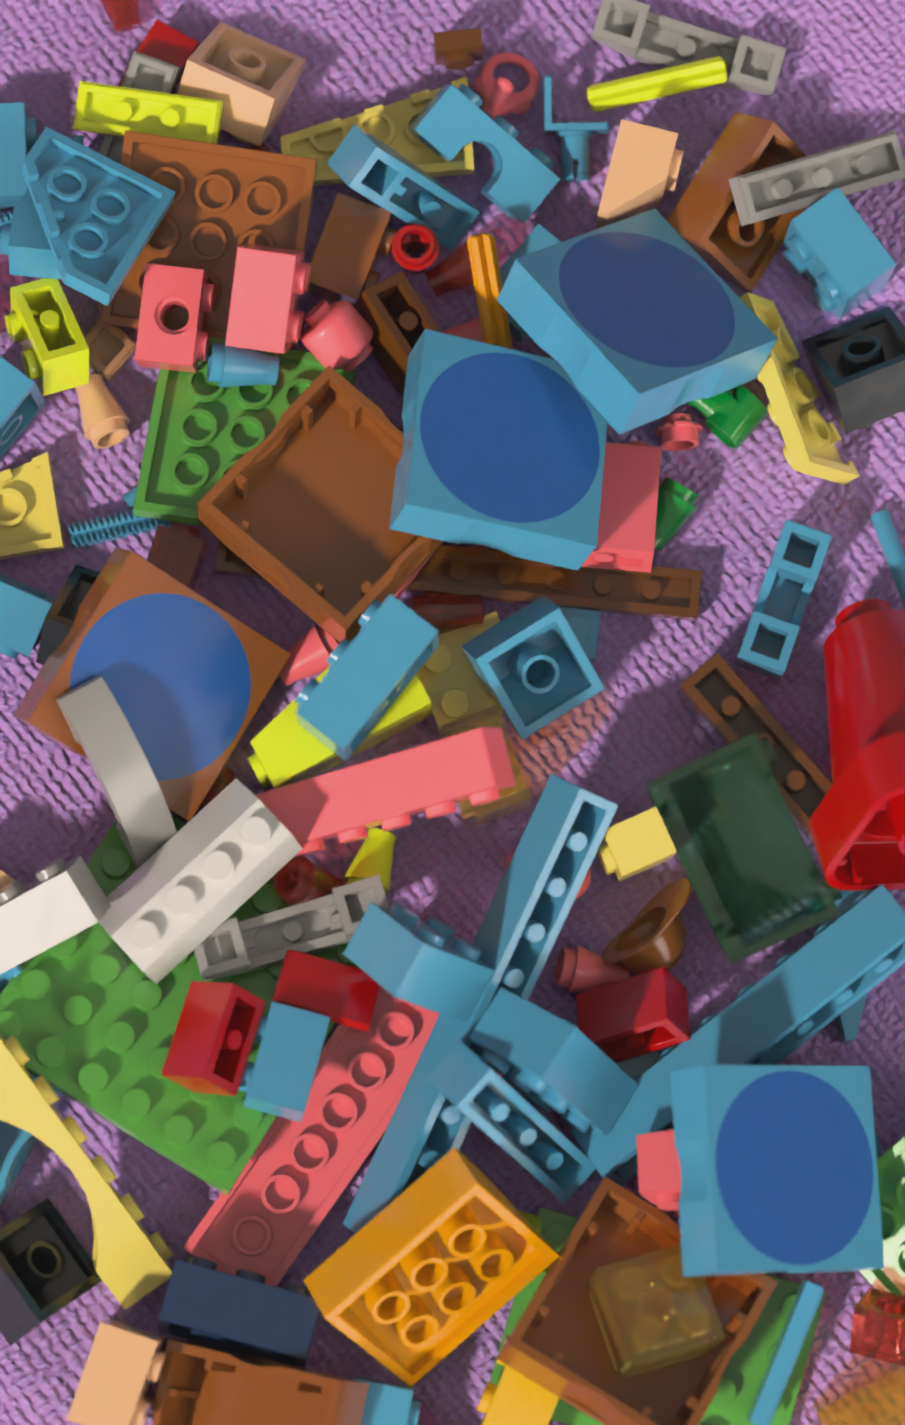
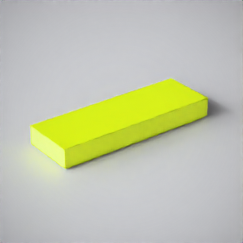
M79 81L73 129L117 137H124L125 131H134L218 144L223 102Z

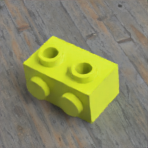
M43 278L10 287L11 314L5 315V323L11 341L13 343L20 342L22 346L21 360L26 376L30 379L36 378L43 396L88 384L89 347L59 280Z

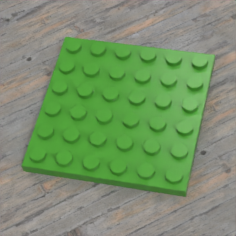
M171 815L178 832L186 823ZM117 819L86 864L106 898L137 870L116 828V825L119 824ZM272 877L226 920L237 918L238 922L307 902L310 899ZM99 922L21 963L20 967L23 971L16 978L12 976L0 994V1033L5 1040L13 1035L21 1044L30 1058L24 1064L30 1074L36 1078L43 1075L52 1088L228 1196L277 1116L243 1107L247 1092L238 1090L237 1096L194 1093L162 1076L161 1073L191 981L234 983L265 1001L263 1015L268 1016L282 964L233 976L202 980L193 950L160 982L155 984L112 939ZM348 943L313 954L317 957L359 968L343 954ZM329 1021L325 1039L336 1023ZM253 1043L248 1062L255 1063L260 1045Z

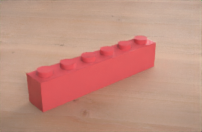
M481 727L255 794V796L294 836L303 848L296 855L303 856L325 850L324 841L338 837L340 844L369 837L367 829L382 825L383 831L412 825L410 816L423 812L426 813L427 819L456 812L454 803L470 799L471 806L490 803L501 799L499 790L516 785L502 728Z

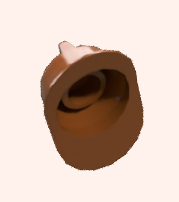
M687 878L678 879L660 890L644 906L628 927L614 937L604 948L601 955L604 963L620 961L634 976L650 968L658 969L664 967L668 971L673 968L681 959L686 946V931L678 913L686 904L691 893V882Z

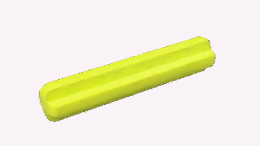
M716 56L590 85L587 88V96L591 109L598 112L722 84L727 81L728 74L724 59Z

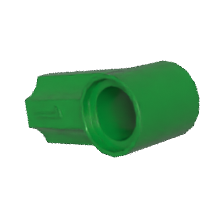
M737 386L710 398L687 402L706 419L705 424L711 432L724 444L735 450L769 415L764 404L743 386Z

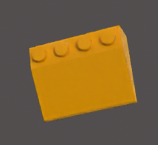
M454 1147L308 1275L304 1282L325 1319L408 1386L412 1387L558 1259L560 1255L488 1177Z

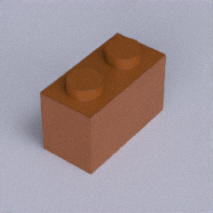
M337 193L311 260V278L307 293L332 302L347 300L354 306L363 290L379 283L381 274L375 272L381 255L389 257L392 239L398 231L392 228V213L380 207Z

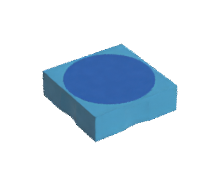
M655 208L516 258L497 299L534 342L564 368L575 387L619 435L667 416L677 407L687 402L710 398L757 379L778 339Z
M424 329L408 355L402 408L404 442L395 471L389 529L455 544L484 545L514 557L578 571L597 547L607 421L575 387L568 373L555 359Z
M700 1065L670 1071L674 1142L681 1171V1189L678 1205L683 1277L747 1275L785 1271L791 1274L852 1272L885 1268L870 1066Z

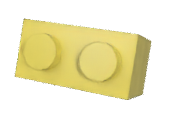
M653 807L609 827L596 855L606 876L615 873L618 882H621L672 859L677 851L657 807Z

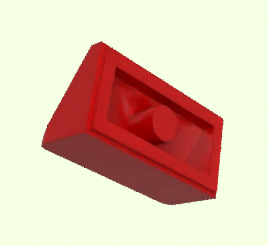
M291 949L285 953L273 1002L330 1017V1022L368 1031L380 984L360 968Z

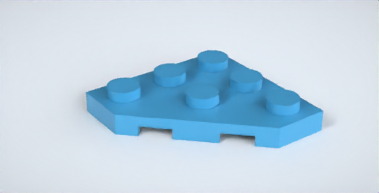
M46 126L24 159L22 167L24 179L63 283L108 306L173 204L176 192Z

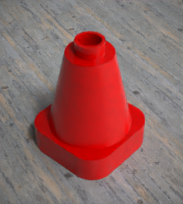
M866 599L849 605L837 615L835 619L836 629L830 633L823 646L832 787L809 820V830L826 882L836 889L846 891L875 890L881 884L887 890L905 889V611L892 609L891 605L882 599Z

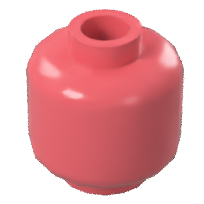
M322 300L311 308L303 318L308 325L301 336L302 342L325 369L329 365L334 370L342 369L345 373L349 372L363 362L373 350L370 344L373 337L372 327L347 300L336 301L332 304Z

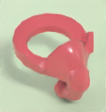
M512 52L491 56L484 63L479 76L475 78L474 82L475 92L481 96L483 101L482 111L492 120L497 115L503 118L509 113L519 115L527 112L540 85L539 75L533 63L525 57ZM503 63L518 65L528 76V86L520 92H513L514 86L508 79L499 77L494 81V69Z

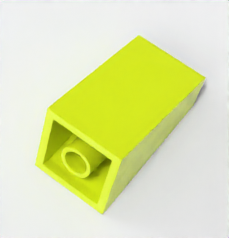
M328 668L316 678L317 681L320 682L329 671ZM417 674L350 758L432 716V702ZM296 698L250 741L255 754L248 757V760L263 789L271 785L276 789L313 778L345 761L300 726L295 713L299 705L295 702Z

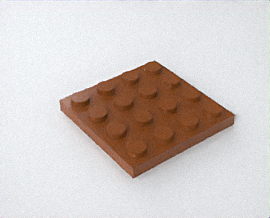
M125 131L121 164L176 193L173 204L108 306L102 304L100 323L138 329L146 263L203 269L208 276V283L215 284V299L212 313H204L202 331L209 332V337L226 339L237 247L249 243L305 251L318 159ZM183 308L171 309L164 318V326L169 330L182 329L189 320V312Z

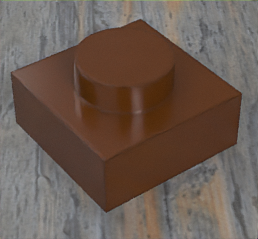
M481 28L433 33L435 65L446 64L448 69L459 70L473 66L475 61H483Z

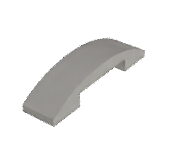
M602 0L591 39L630 58L659 69L720 56L725 61L728 79L725 83L717 84V86L757 94L773 95L787 48L741 34L739 39L722 35L650 12L651 5L635 0Z
M97 675L55 699L75 741L82 745L119 823L116 825V828L135 868L138 869L169 841L177 831L159 784L133 730L102 676Z
M380 875L333 888V894L238 922L237 918L224 921L194 949L202 980L233 976L282 964L287 950L292 949L313 955L348 943L371 902L389 908Z

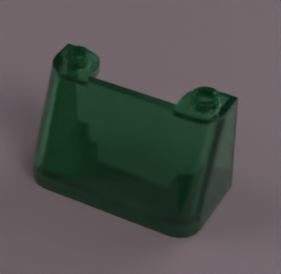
M751 732L643 780L654 807H657L677 851L676 854L692 884V888L713 933L731 965L840 914L835 902L842 899L839 889L830 886L826 882L824 874L821 875L818 868L814 865L777 786L771 767L779 764V761L767 737L758 740L755 732Z

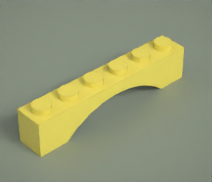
M0 1033V1120L30 1132L52 1148L72 1170L86 1194L91 1210L94 1234L92 1260L96 1272L124 1310H126L171 1278L172 1268L168 1259L174 1256V1254L158 1231L149 1235L139 1222L146 1216L132 1195L128 1192L121 1197L111 1184L117 1176L104 1157L99 1153L92 1158L82 1143L88 1137L77 1120L71 1114L64 1119L53 1104L59 1100V1097L43 1075L34 1079L24 1066L30 1058L13 1035L5 1040Z

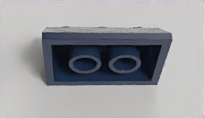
M189 1256L187 1262L175 1261L159 1315L161 1333L306 1368L320 1309L308 1287L294 1283H285L284 1289L264 1284L266 1277L242 1269H237L236 1276L216 1271L217 1263L196 1256Z

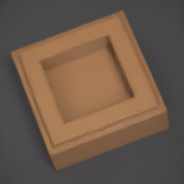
M100 318L84 335L89 347V367L110 384L135 355L136 342L118 326L100 323Z

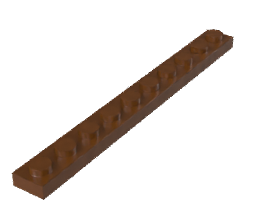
M218 540L215 563L216 574L264 579ZM439 545L404 593L526 605L544 595L554 604L561 607L697 621L702 570L652 566L651 573L580 567L577 571L514 557L499 550Z

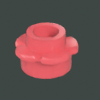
M670 414L663 418V424L656 427V436L660 438V446L663 450L685 451L699 445L698 433L702 432L703 427L700 423H694L690 414Z

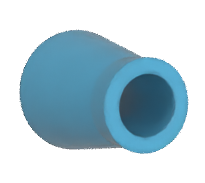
M224 340L223 344H211L207 366L208 382L218 383V388L263 384L276 385L279 372L278 356H270L253 349L225 346L226 340Z

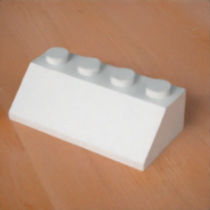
M236 778L107 897L111 907L100 919L99 923L134 963L157 984L303 848L269 809Z

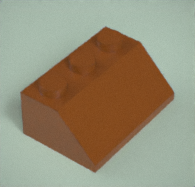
M735 112L667 222L717 275L743 291L752 293L784 242L791 220L801 214L804 208L741 226L728 179L807 157V155L774 121Z

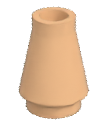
M97 373L89 374L88 384L75 387L79 399L85 439L92 441L95 448H109L121 443L129 436L127 426L130 420L104 384L102 376Z

